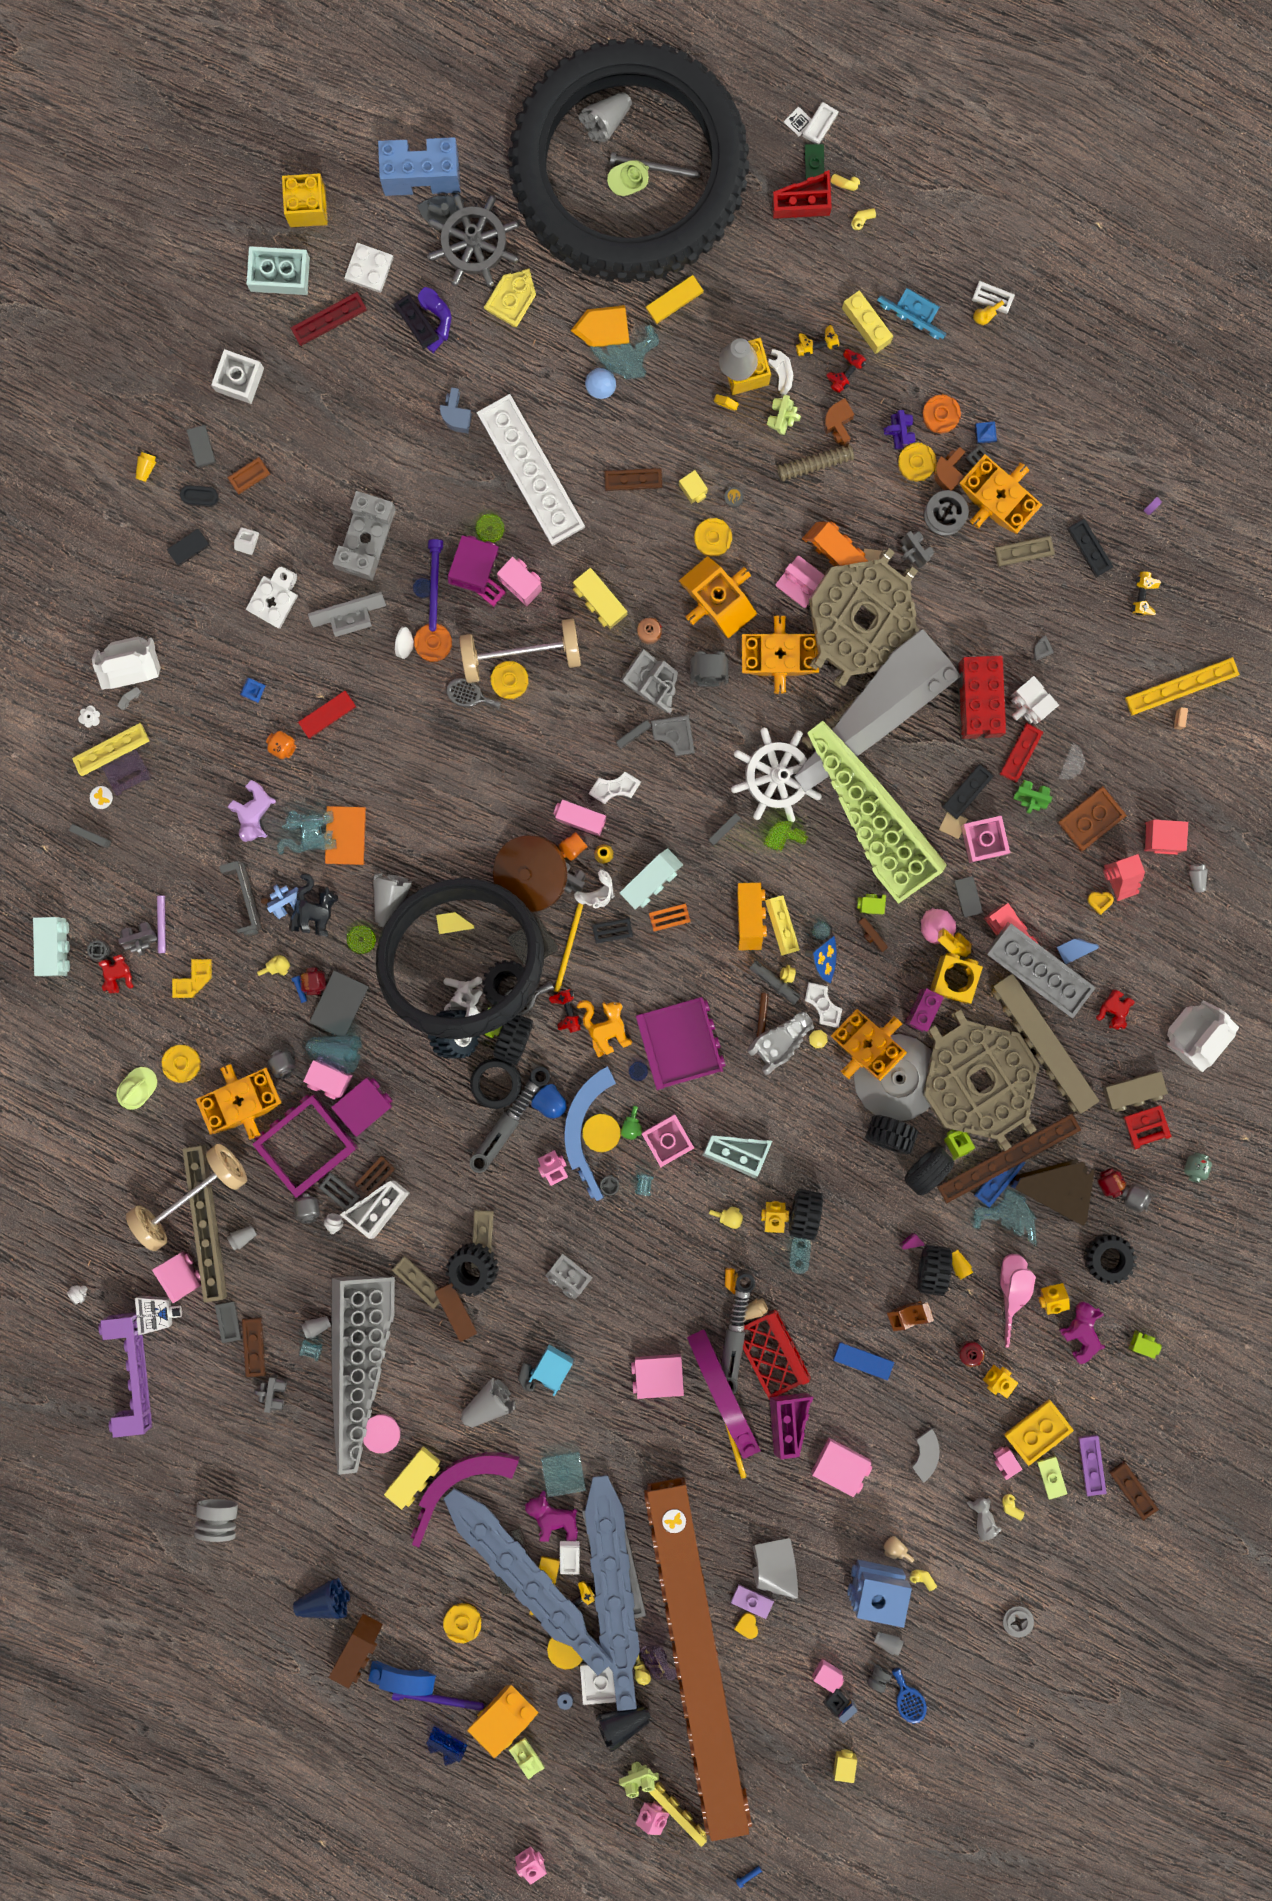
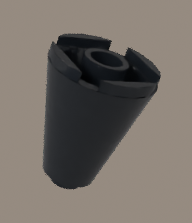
M638 1705L637 1709L614 1710L595 1715L596 1721H599L601 1725L598 1728L605 1745L609 1747V1752L615 1751L649 1724L648 1719L651 1718L647 1707L643 1708L642 1705Z

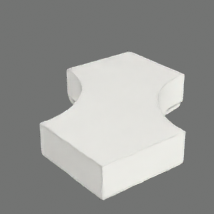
M626 772L615 780L598 778L589 795L603 804H606L609 799L615 796L632 798L641 781Z
M808 982L804 1001L812 1004L817 1009L820 1018L819 1024L839 1028L842 1009L830 1001L828 986Z

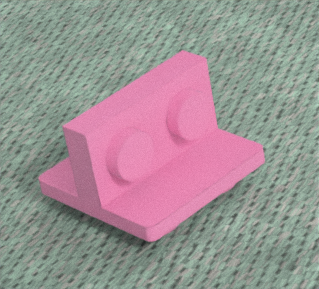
M797 556L792 564L790 563L786 568L784 574L776 583V587L800 606L806 608L809 604V598L824 574L802 557Z

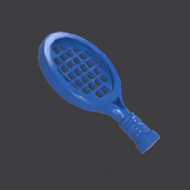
M895 1668L892 1670V1674L900 1686L896 1699L898 1712L907 1722L919 1723L926 1715L927 1706L925 1699L918 1690L905 1684L901 1669Z

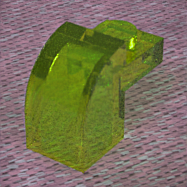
M782 821L775 824L769 830L763 845L781 852L787 838L804 845L808 836L804 835L805 831L794 828V831L791 830L793 822Z

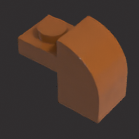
M845 398L830 407L824 421L825 433L828 434L833 431L832 435L835 441L840 443L841 446L849 444L851 440L843 425L853 420L855 415Z
M961 447L956 451L952 450L946 456L947 461L941 456L935 466L934 478L943 490L953 491L964 477L954 468L965 453Z
M917 1301L909 1303L887 1313L893 1331L906 1330L916 1324L934 1321L928 1302L922 1303Z

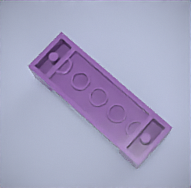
M136 1312L109 1315L101 1320L99 1334L102 1335L103 1340L126 1338L124 1341V1350L128 1352L126 1369L130 1371L128 1389L132 1391V1399H130L131 1410L119 1411L109 1421V1431L112 1432L113 1438L145 1434L152 1428L143 1334L138 1335Z

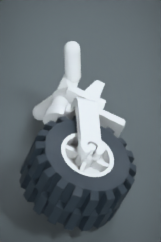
M476 977L466 982L445 978V985L458 989L454 993L455 996L450 1000V1004H447L444 1010L435 1016L461 1018L480 1013L475 1005L478 1003L483 992L480 989H472L482 983V978ZM428 1035V1039H430L429 1044L433 1046L434 1053L443 1058L469 1057L476 1050L475 1046H478L479 1042L477 1040L480 1038V1036L464 1039H447L446 1037L440 1038Z

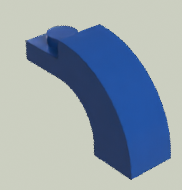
M373 1661L368 1681L379 1685V1689L410 1696H426L433 1693L436 1675L422 1669L402 1670L379 1661Z

